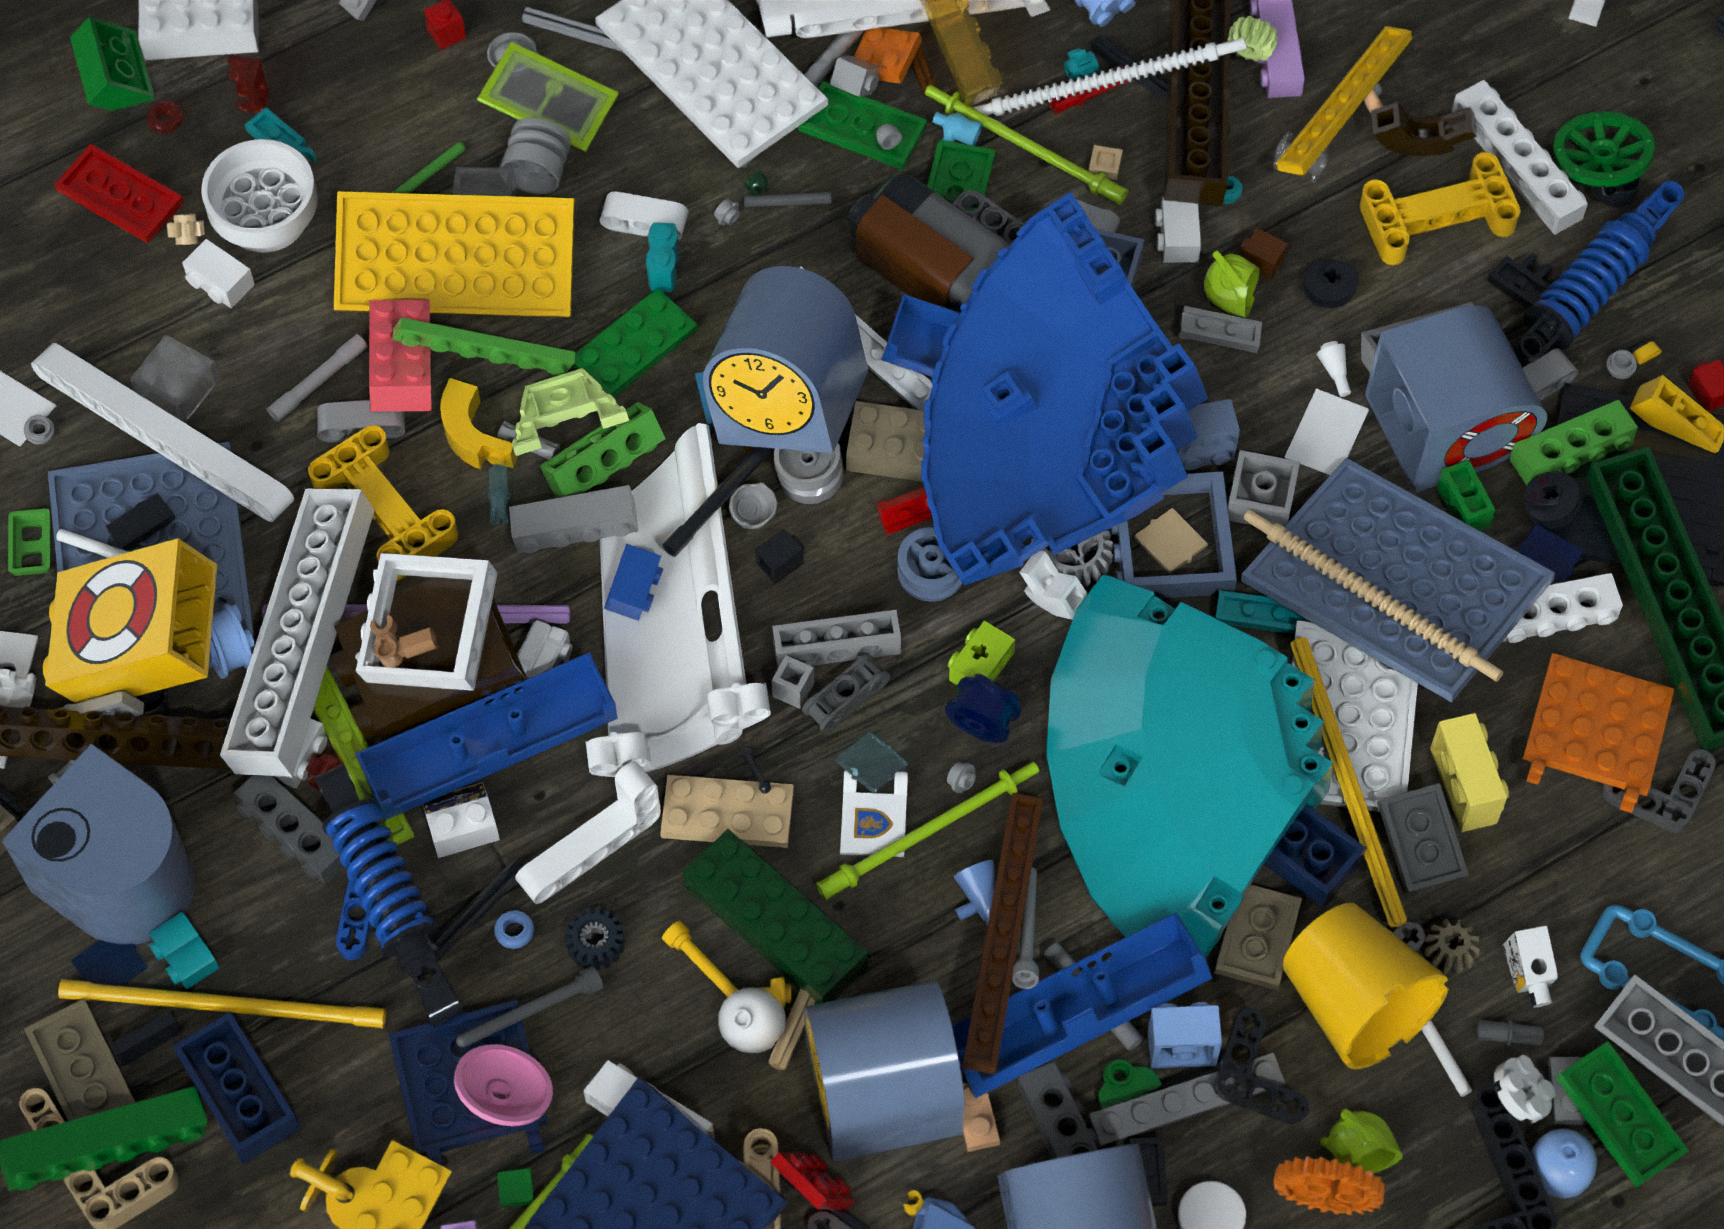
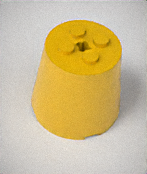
M1355 903L1341 904L1315 919L1298 935L1283 959L1285 973L1342 1061L1350 1069L1367 1068L1386 1059L1391 1055L1388 1049L1400 1040L1407 1044L1433 1018L1448 993V988L1444 985L1448 979L1440 970Z

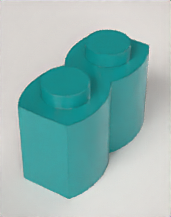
M653 222L648 232L649 251L646 257L649 288L651 291H655L658 288L662 292H672L677 284L676 264L679 259L677 228L674 223Z
M180 912L149 932L153 942L148 945L158 961L164 958L169 964L165 971L175 985L181 982L187 990L220 969L215 958L183 912Z

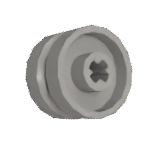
M838 443L834 453L776 448L774 450V463L779 485L784 494L793 501L803 504L821 503L831 498L840 489L844 479V472Z

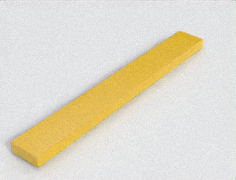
M1388 26L1382 30L1276 162L1278 171L1305 175L1412 40L1410 30Z

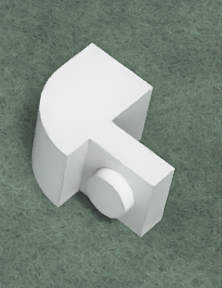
M1039 551L1031 556L1020 571L1028 585L1024 592L1035 604L1055 616L1073 620L1076 609L1088 595L1076 576L1059 573L1045 551Z

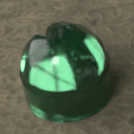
M762 171L753 173L743 183L751 195H763L761 190L763 189L767 192L769 189L768 179Z

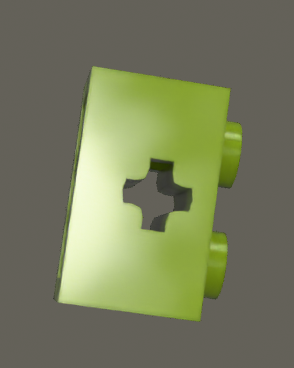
M983 621L978 629L973 628L970 631L962 651H956L948 662L949 681L981 699L1014 655L1016 639L988 622Z

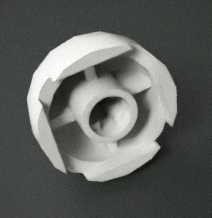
M743 988L733 992L724 1000L718 1015V1026L722 1037L731 1047L745 1053H761L771 1049L776 1044L775 1042L779 1039V1036L783 1034L786 1015L782 1003L768 991L762 988Z

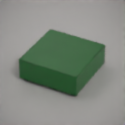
M531 1168L497 1172L501 1208L530 1205L534 1201Z

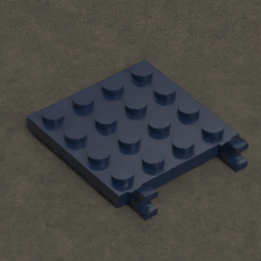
M517 1000L462 1014L435 1028L431 1022L389 1033L416 1153L424 1157L428 1156L429 1160L445 1167L442 1152L526 1130L532 1154L545 1151L539 1126L548 1124L546 1113L538 1120L525 1125L505 1126L494 1124L480 1118L469 1110L459 1098L454 1085V1074L460 1059L468 1051L483 1045H505L519 1049L531 1056L522 1020L466 1047H460L456 1042L460 1034L518 1008Z

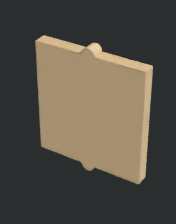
M1173 508L1156 520L1151 519L1148 526L1134 535V538L1169 574L1184 563H1190L1193 556L1208 546V543Z

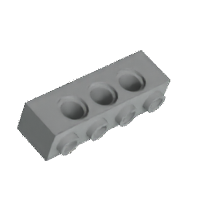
M896 610L772 626L777 670L785 655L814 666L857 660L866 653H869L873 658L901 654V634Z

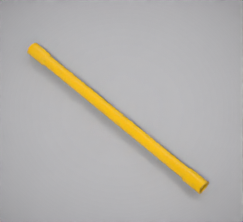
M61 979L58 991L60 999L99 1000L349 1023L355 1026L384 1028L386 1022V1009L344 1007L94 984L90 981Z

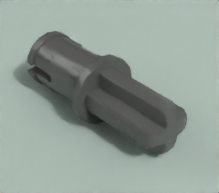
M1478 1019L1476 1038L1477 1040L1505 1042L1507 1046H1510L1511 1043L1540 1046L1544 1040V1030L1541 1026L1513 1024L1512 1020L1496 1022Z

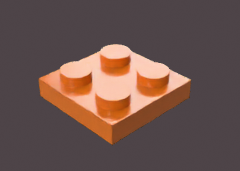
M888 28L868 29L854 57L880 67L877 75L879 81L902 84L922 42V38L918 32Z

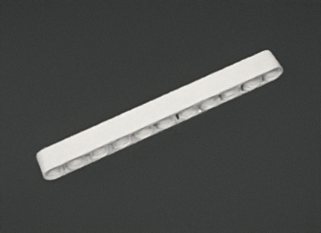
M52 343L31 363L35 373L45 382L266 521L273 522L294 501L292 493L282 483L59 344Z

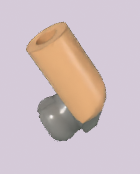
M1378 83L1364 99L1370 113L1371 110L1383 107L1378 98L1381 94V87Z

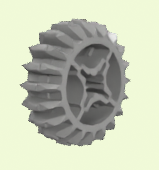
M1104 531L1056 555L1053 554L1051 549L1048 550L1047 547L1040 551L1047 553L1059 573L1076 576L1080 583L1088 588L1091 580L1098 582L1101 574L1108 572V564L1113 560L1112 552L1114 546L1112 541H1110L1111 534L1109 531ZM1096 550V555L1090 561L1084 563V557L1088 556L1091 551Z

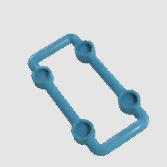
M1619 904L1608 906L1603 911L1580 954L1583 965L1599 975L1600 982L1604 987L1610 990L1624 988L1631 980L1626 967L1618 961L1603 963L1593 957L1612 922L1617 917L1628 923L1629 930L1634 936L1639 938L1652 936L1715 970L1718 980L1724 984V959L1722 960L1657 925L1654 914L1645 909L1633 912ZM1667 998L1724 1041V1028L1717 1025L1716 1018L1710 1011L1700 1009L1693 1012Z

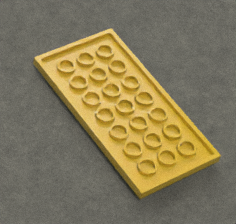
M337 192L334 310L370 312V300H430V314L571 318L575 199Z

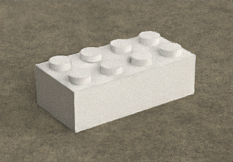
M139 0V43L144 59L154 60L259 52L257 0Z

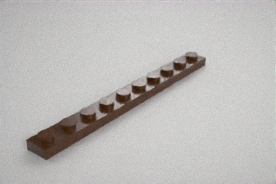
M1012 793L963 1059L962 1068L994 1075L996 1072L1043 798Z

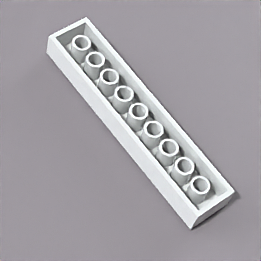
M305 489L220 756L235 774L293 776L337 634L334 626L341 621L375 511L360 489Z

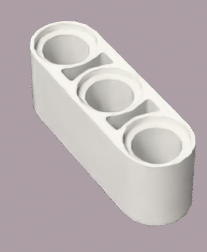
M609 192L601 213L600 223L605 228L613 231L647 237L653 222L674 223L679 240L682 237L689 211L684 205L673 201L622 192Z

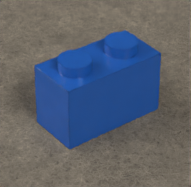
M626 543L604 609L639 621L642 611L649 612L654 595L649 593L651 585L658 586L663 572V568L658 566L661 555Z

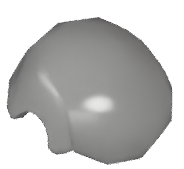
M761 482L757 484H743L731 495L728 509L732 520L742 528L759 529L764 527L775 516L778 503L775 493L767 485Z

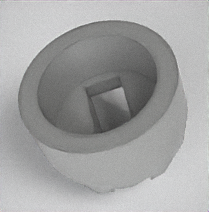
M892 124L880 126L876 133L877 141L884 150L894 148L902 139V135Z

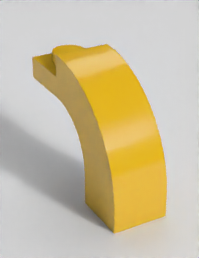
M449 378L442 394L440 410L445 436L451 449L464 462L480 470L485 460L498 467L507 466L514 468L518 457L515 456L512 443L486 435L472 425L473 417L481 402L478 387Z

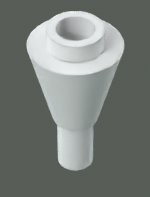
M1337 341L1323 344L1320 347L1321 350L1316 354L1331 378L1335 380L1339 396L1344 397L1351 394L1346 378L1345 345L1338 344Z

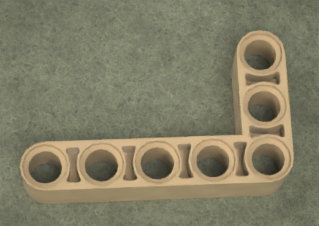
M32 1088L22 1095L20 1108L33 1131L65 1122L44 1090ZM45 1103L41 1111L31 1112L36 1104ZM163 1157L149 1160L106 1188L95 1170H82L72 1173L63 1179L94 1229H116L171 1195L179 1185V1177L172 1163ZM163 1171L169 1172L164 1181L154 1182V1178L158 1173ZM93 1182L90 1190L79 1192V1188L83 1183ZM139 1190V1194L135 1199L131 1201L125 1200V1196L129 1191ZM100 1209H110L105 1218L95 1219V1215Z

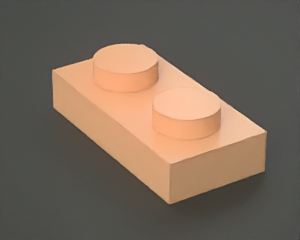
M964 1083L963 1137L967 1152L1000 1145L988 1092L975 1098L968 1083Z

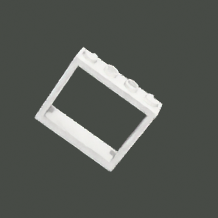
M381 553L378 569L374 570L373 573L375 581L373 593L369 594L367 600V621L363 623L361 628V649L355 656V659L358 661L356 672L367 683L474 691L498 574L489 560ZM398 575L472 580L454 672L378 667L380 660L374 653L376 635L372 632L370 623L375 620L380 629L386 627V616L390 614Z

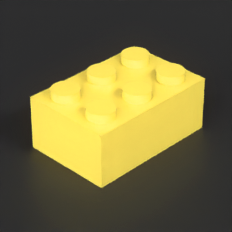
M1476 713L1440 721L1430 747L1460 832L1497 824L1501 812L1504 810L1505 802L1509 797L1506 781L1504 779L1500 780L1497 772L1498 760L1494 751H1490L1487 745L1488 735L1486 727L1483 723L1479 724Z

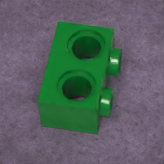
M1467 460L1441 469L1436 488L1450 515L1479 531L1490 528L1495 508L1470 461Z

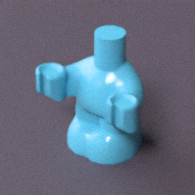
M936 112L932 123L943 127L944 138L942 140L949 142L957 140L975 146L983 127V123L972 121L961 113H953L946 116Z

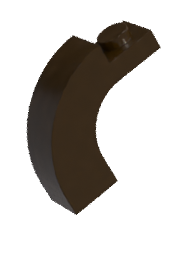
M1399 102L1371 110L1373 135L1383 146L1401 154L1413 156L1445 154L1454 151L1453 144L1477 137L1475 115L1470 107L1436 118L1412 116L1402 108Z

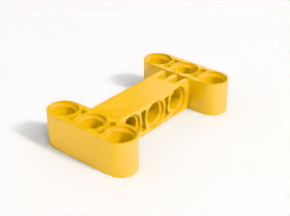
M1481 152L1474 157L1469 181L1394 200L1386 183L1380 180H1371L1364 185L1359 205L1380 258L1390 265H1398L1404 261L1410 240L1409 236L1485 217L1493 234L1499 237H1508L1515 232L1520 214V207L1499 160L1495 155L1488 152Z
M372 425L363 428L310 463L308 474L313 489H342L347 486L349 489H360L363 491L375 510L372 518L390 539V541L378 549V564L381 553L436 557L456 543L458 530L455 517L450 511L444 509L437 510L420 520L378 469L377 465L384 462L390 454L386 433L381 427ZM373 443H379L376 446H370ZM348 459H354L352 462L345 463ZM323 475H329L325 479H319ZM441 527H449L444 531L438 530ZM423 543L420 547H412L414 544ZM398 575L397 581L404 578L407 575Z

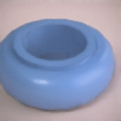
M517 910L508 911L497 919L494 927L495 937L506 948H521L532 939L534 923L524 912ZM512 923H519L524 928L519 935L509 936L505 933L506 927Z

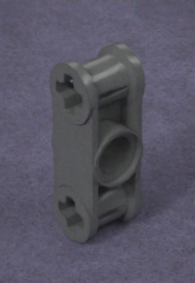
M869 653L860 656L847 670L804 704L802 712L806 716L810 715L820 725L819 729L823 734L832 731L845 717L888 683L890 674L887 671L882 672L873 663V657ZM843 690H850L854 692L852 695L848 697H843L839 695V693Z

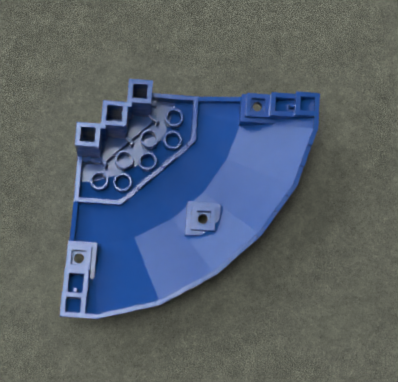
M1071 192L1033 215L1016 233L1018 237L1007 249L1003 247L997 253L998 258L987 270L983 269L978 274L971 287L973 291L966 303L963 302L960 307L962 312L955 324L952 323L944 336L942 342L944 348L940 361L937 360L931 380L932 389L930 396L924 404L925 437H923L922 442L924 445V459L921 462V478L925 486L938 546L963 585L1023 566V561L1047 546L1056 555L1123 523L1164 499L1163 492L1188 477L1177 451L1198 438L1188 411L1208 399L1196 366L1179 343L1173 347L1128 282L1121 266L1108 250L1104 240L1089 221L1085 211ZM1102 268H1108L1105 272L1099 273ZM1004 393H1009V396H1007L1004 399H1000V397ZM1027 539H1033L1032 543L1027 546L1024 545Z

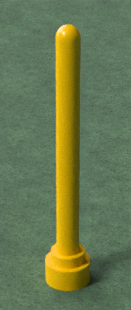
M681 921L675 922L665 931L662 939L670 948L682 950L727 997L733 992L738 991L735 985L691 941L690 930Z

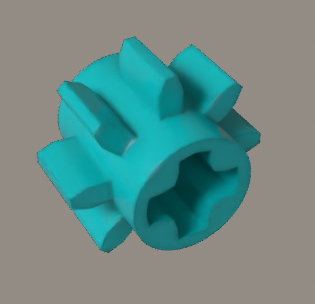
M1081 48L1068 52L1070 59L1063 63L1067 78L1073 81H1077V77L1085 79V75L1093 77L1092 74L1099 70L1095 55L1091 51L1086 52L1085 49L1081 50Z

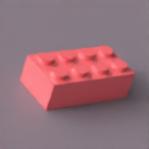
M370 300V412L431 411V348L419 345L414 347L405 346L399 341L392 340L393 329L401 317L430 323V300Z

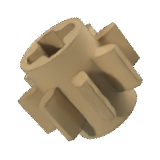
M195 213L173 215L174 222L167 223L168 237H175L176 245L197 244L198 236L205 235L204 221H197Z

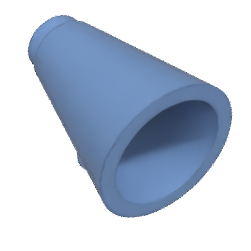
M993 860L980 862L953 876L970 901V903L956 908L960 921L978 913L988 926L997 878Z

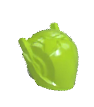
M1216 250L1212 254L1215 261L1211 264L1205 275V294L1208 300L1217 308L1227 313L1247 318L1255 300L1252 295L1259 279V267L1239 255L1227 254L1222 256Z
M1343 1109L1341 1112L1342 1118L1333 1126L1328 1138L1323 1137L1320 1140V1144L1331 1151L1335 1159L1338 1160V1163L1351 1162V1167H1364L1363 1172H1380L1398 1163L1403 1157L1388 1125L1378 1115L1369 1111L1350 1112L1348 1109Z

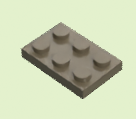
M1250 885L1245 892V898L1240 908L1227 925L1215 973L1278 990L1284 970L1283 959L1290 947L1302 898Z

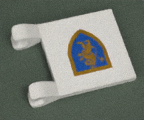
M856 770L844 771L840 855L871 856L905 836L908 774L906 772L895 773L894 794L856 793ZM904 851L894 857H904Z

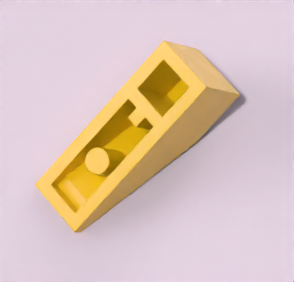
M1661 375L1639 387L1629 408L1656 429L1712 453L1719 452L1724 441V425L1670 380Z

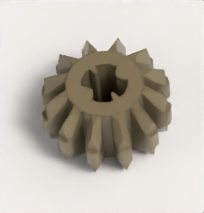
M1447 919L1442 921L1441 927L1433 925L1430 930L1431 935H1427L1424 941L1425 945L1428 946L1425 950V957L1434 958L1432 965L1435 967L1439 965L1444 966V975L1449 973L1450 968H1453L1457 975L1462 973L1463 967L1472 968L1474 959L1478 958L1480 954L1479 948L1476 947L1480 941L1479 936H1471L1473 931L1472 925L1464 929L1461 928L1460 919L1455 921L1454 926ZM1449 945H1455V950L1450 949Z

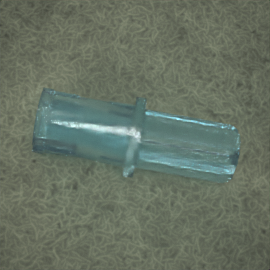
M499 464L489 468V491L486 493L487 499L490 500L489 522L493 525H501L500 519H502L503 525L509 523L508 499H510L511 493L507 487V468Z

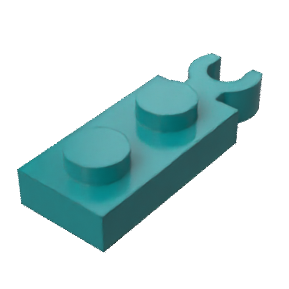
M266 107L245 124L246 131L256 140L265 139L282 142L293 147L315 163L317 161L315 152L311 148L306 147L305 139Z

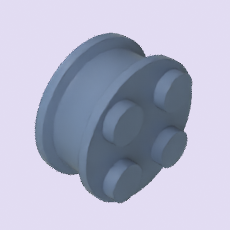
M934 527L918 529L902 541L897 556V574L901 586L909 595L922 601L936 602L944 600L958 591L962 582L938 546Z

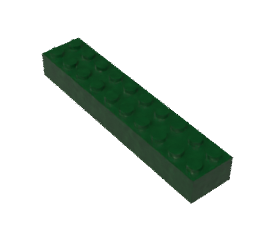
M1648 446L1592 463L1586 476V481L1699 746L1708 752L1724 747V616L1653 453Z

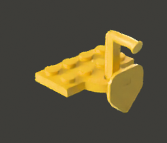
M393 1140L376 1170L365 1167L350 1168L339 1174L336 1178L330 1176L339 1151L332 1148L319 1170L306 1164L304 1159L299 1158L294 1162L290 1171L293 1178L299 1177L311 1183L300 1209L307 1212L320 1192L323 1191L327 1193V1213L333 1224L340 1229H423L452 1174L451 1170ZM345 1184L353 1186L355 1190V1195L352 1194V1190ZM337 1199L341 1201H351L349 1203H340Z

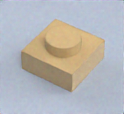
M1094 145L1089 172L1092 174L1103 172L1107 175L1108 179L1117 180L1123 150Z

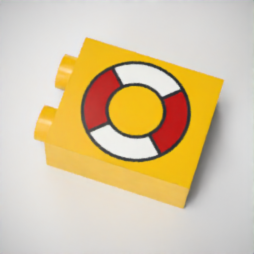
M177 538L58 572L55 599L49 607L52 627L49 655L43 662L45 686L77 704L88 701L90 698L103 697L120 690L127 691L135 697L208 678L217 564Z

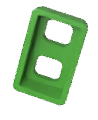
M49 509L13 511L9 513L8 571L11 574L23 576L44 574L50 571ZM42 527V537L40 540L23 541V530L25 528ZM42 554L41 566L22 567L24 555Z

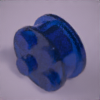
M982 674L962 678L957 685L958 695L955 699L950 700L945 707L948 718L958 728L980 740L990 743L1005 742L1010 735L1008 727L1011 721L1017 720L1021 714V707L1018 703L1019 697L1012 691L1004 690L992 683L989 678Z

